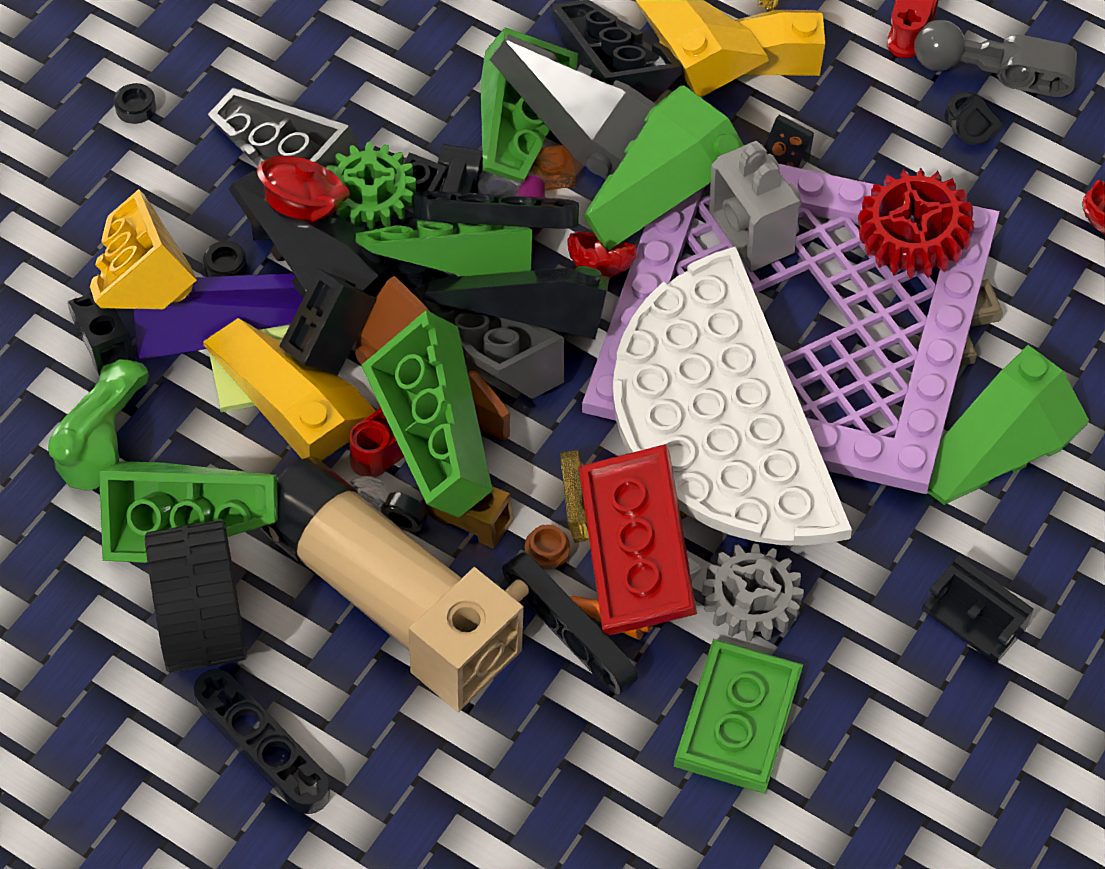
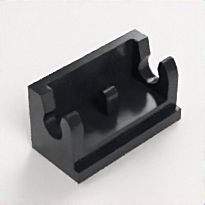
M318 269L279 347L306 366L338 376L377 298L366 291L355 288L356 284L344 278Z
M960 555L953 560L952 564L929 590L932 594L922 607L923 612L995 664L999 662L1026 631L1034 608Z

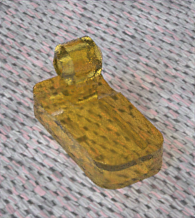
M577 449L560 453L567 520L574 543L589 541L578 467L584 464L580 451Z

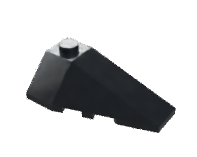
M578 266L576 269L558 268L437 278L431 280L425 292L424 300L595 340L610 277L601 276L602 273L595 268Z

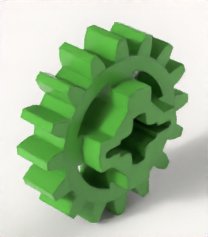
M367 142L365 151L360 152L352 145L350 146V156L346 157L337 153L335 155L336 166L327 165L326 167L340 179L350 192L348 199L342 201L336 210V215L343 219L350 217L351 223L359 226L360 222H367V228L370 231L374 230L375 222L381 221L385 227H390L391 216L394 215L402 220L405 217L404 206L413 207L414 205L413 193H416V178L413 177V166L411 163L404 164L403 153L401 152L390 156L389 145L384 144L379 151H374L372 143Z

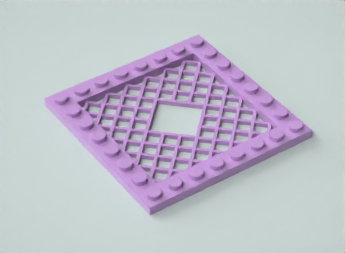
M778 164L780 174L788 184H793L800 194L802 206L799 208L798 219L804 217L812 227V230L796 236L795 251L803 261L787 269L779 260L774 261L771 265L777 273L761 281L753 271H749L743 261L742 263L754 293L809 269L850 323L849 326L781 357L796 395L804 404L802 409L805 416L811 414L814 418L806 419L826 468L830 472L927 494L1000 211L972 206L974 232L972 233L968 250H962V257L958 263L948 260V268L945 272L939 271L936 284L923 273V270L915 271L913 277L918 276L927 290L910 297L900 284L910 279L907 275V270L893 276L886 265L881 268L878 267L875 262V256L852 266L843 254L858 246L865 252V245L859 239V229L856 225H858V214L862 210L864 196H871L873 184ZM711 183L644 227L637 247V258L629 269L582 402V413L616 421L613 402V379L617 350L623 333L634 313L661 283L665 282L668 284L674 279L675 274L677 276L683 274L689 264L715 252L733 247L705 207L710 205V194L704 197L702 195L704 191L710 193ZM698 210L706 223L691 229ZM911 215L912 222L915 223L914 217ZM815 216L832 219V221L821 225ZM917 224L918 230L921 231L920 224ZM845 226L853 236V239L837 246L828 235V232ZM713 231L721 243L703 250L695 238ZM819 237L828 250L811 257L802 244ZM687 242L695 255L680 261ZM835 258L844 271L827 278L818 265ZM876 267L886 280L868 287L859 274ZM851 279L860 292L842 299L833 286ZM893 288L902 301L885 309L875 295ZM932 298L926 317L917 304ZM867 300L876 313L859 321L849 307ZM909 309L918 323L901 330L891 316ZM883 321L893 335L875 343L865 328ZM923 331L917 352L908 338ZM857 333L867 347L849 355L840 343V340ZM899 342L909 357L891 364L881 350ZM831 345L841 359L823 367L813 353ZM874 355L883 369L865 376L855 362ZM805 357L814 371L796 379L787 365ZM914 365L909 385H907L898 372ZM847 367L857 381L839 389L829 375ZM890 377L900 391L882 399L872 384ZM821 379L830 391V394L812 401L803 387ZM864 389L873 401V404L855 411L845 397ZM904 400L898 421L889 409V406ZM837 401L847 416L833 423H828L819 409ZM880 411L890 426L877 433H871L862 419ZM854 424L857 429L848 428L847 426Z

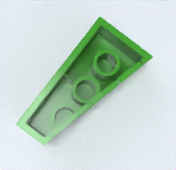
M426 310L361 366L426 504L460 518L491 493L493 489L458 326Z

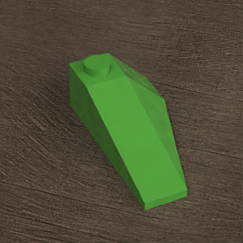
M419 220L417 221L416 230L406 226L395 225L356 233V243L371 253L461 276L531 271L532 229L528 227Z
M1027 345L999 372L941 439L928 493L945 505L988 485L990 480L1011 470L1015 473L1025 468L1028 462L1046 454L1049 457L1065 448L1088 425L1089 419L1064 371Z
M121 461L99 470L103 561L146 563L145 534L150 531L223 520L226 524L227 536L230 537L278 521L277 475L172 463Z

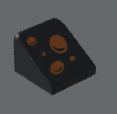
M778 115L764 148L767 154L774 156L778 164L802 169L810 159L814 133L792 120Z

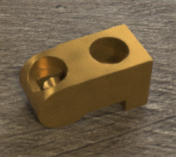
M493 486L491 493L460 518L429 506L424 498L421 499V503L426 507L433 519L444 524H453L477 535L479 543L492 549L496 548L514 519L510 493Z

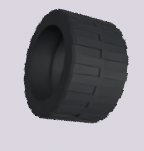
M217 520L147 532L145 534L147 564L166 670L169 673L245 660L247 652L225 522Z

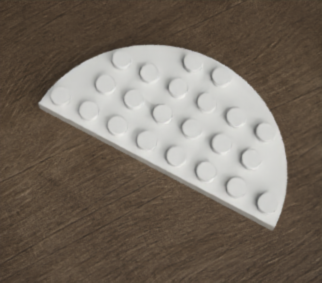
M736 246L694 261L687 266L686 272L677 276L668 284L665 282L661 283L644 300L631 318L619 344L613 379V402L620 436L628 454L666 444L670 451L679 509L695 520L721 532L755 542L776 545L804 546L850 539L851 526Z

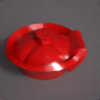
M275 156L264 160L257 168L258 177L265 186L267 203L279 213L291 218L317 222L332 215L342 201L347 200L349 197V189L342 184L332 171L308 159L295 156Z

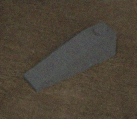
M510 34L507 35L489 59L571 155L587 166L592 173L600 175L604 179L615 173L626 155L624 153L630 141L636 140L646 124L644 119L649 111L657 105L627 84L617 80L613 86L591 77L593 70L582 65L575 70L558 63L554 53Z
M232 88L208 114L210 120L257 166L264 160L275 156H295L311 160L324 167H327V165L336 166L335 155L337 153L346 157L350 156V146L352 145L359 152L361 151L349 125L236 88Z
M444 274L438 278H449L451 276ZM430 282L414 289V295L431 313L458 326L463 354L469 362L532 399L564 383V337L546 328L425 301V292Z

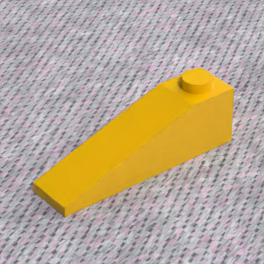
M634 0L661 43L668 47L682 65V76L691 90L699 97L709 94L769 61L767 54L751 30L705 0Z
M773 10L735 20L751 30L769 59L768 62L744 75L820 76L825 49L823 13L816 10Z
M138 189L107 216L101 243L107 249L105 253L97 257L95 264L101 270V274L94 277L90 285L95 303L100 308L165 309L170 303H177L183 300L191 292L193 283L197 279L189 262L146 196Z
M239 318L203 341L205 348L301 459L314 457L320 461L324 460L350 442L351 429L376 411L354 385L337 375L302 364L279 347V341Z

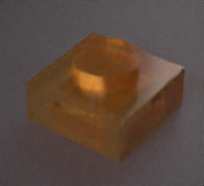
M564 145L541 148L530 168V174L544 181L545 191L576 187V174L571 154Z

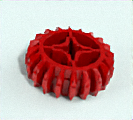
M903 168L900 173V179L896 180L887 174L884 179V186L873 184L871 196H864L862 210L858 214V225L860 226L859 239L865 245V252L868 257L875 256V262L879 268L890 264V271L893 276L901 269H905L910 279L915 275V271L923 270V273L929 278L933 267H937L945 272L948 268V260L958 263L962 257V250H968L971 236L974 232V221L972 220L973 207L970 202H967L965 190H956V183H954L953 178L941 182V175L938 171L931 177H926L922 168L919 169L916 176H909ZM911 215H913L915 223L912 222ZM917 224H920L921 231L918 230Z

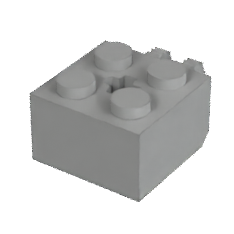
M758 141L719 156L711 165L709 212L732 246H736L740 258L750 272L795 253L796 235L799 233L798 214L799 208L802 206L797 188L785 181L780 174L779 165L774 156L767 154L766 149Z

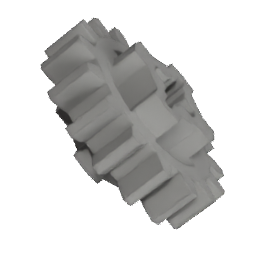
M753 544L751 553H745L740 545H735L733 557L721 552L718 554L717 565L709 564L706 574L707 580L703 581L702 595L706 596L704 610L705 612L716 611L713 620L715 626L722 625L725 622L729 624V636L733 637L738 630L745 631L746 641H752L754 632H761L765 640L771 639L773 627L784 633L787 631L789 619H797L800 608L799 604H801L804 589L799 588L801 574L797 572L789 573L792 563L789 558L781 562L775 560L777 549L772 548L764 555L760 553L759 544Z

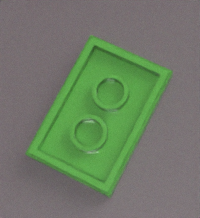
M713 639L677 750L674 767L766 794L803 664Z

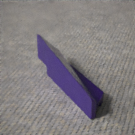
M295 274L196 277L197 281L193 283L191 292L180 302H172L165 309H133L138 359L145 360L206 349L203 344L204 340L237 318L258 330L291 324L303 300V297L291 282Z

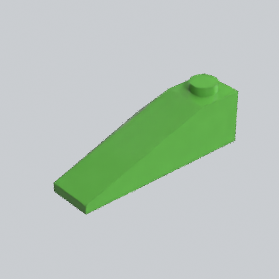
M505 27L485 50L481 77L483 171L522 183L539 154L550 129L489 59L508 34L554 53L558 63L575 70L577 69L578 53Z
M686 86L678 87L649 111L644 119L646 124L636 140L630 141L626 147L624 159L615 173L607 177L583 215L606 250L612 249L711 183V165L719 156L744 146L728 117Z

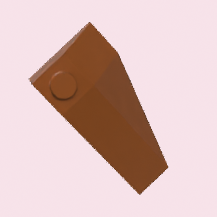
M395 276L386 282L376 297L377 300L356 339L355 355L361 365L424 311H429ZM474 369L469 370L468 377L479 428L504 441L510 436V411L478 371Z

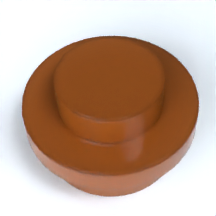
M549 524L541 525L527 536L525 553L532 557L542 569H554L564 564L568 559L570 541L560 528Z

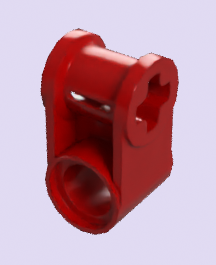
M895 0L891 15L892 27L887 39V48L893 55L900 58L916 56L914 52L915 37L927 23L934 20L939 0Z
M381 407L351 429L350 465L353 471L361 477H378L404 458Z

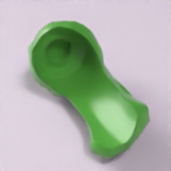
M118 360L103 366L99 381L95 387L55 428L48 444L49 455L54 459L55 469L69 487L84 491L96 489L100 486L99 470L119 462L118 441L114 424L115 416L125 407L134 393L147 384L149 372L142 363L131 360Z

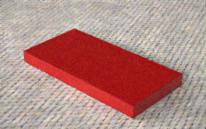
M666 444L578 466L602 629L605 634L610 636L696 615L697 609L671 456Z

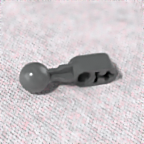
M934 20L927 23L915 37L914 52L916 58L929 70L937 72L946 71L955 67L961 61L976 64L982 71L996 73L999 81L1004 86L1012 89L1052 97H1063L1074 90L1078 55L1077 51L1068 44L1026 35L1010 36L1003 43L992 40L979 43L965 40L960 28L946 20Z

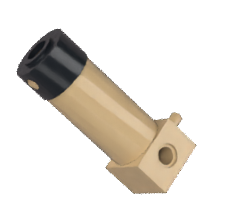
M307 457L299 460L277 478L278 521L259 527V529L294 559L308 566L410 651V673L458 713L522 651L523 606L519 602L529 593V588L525 582L515 580L504 591L475 567L461 578L362 498L354 487L318 458Z

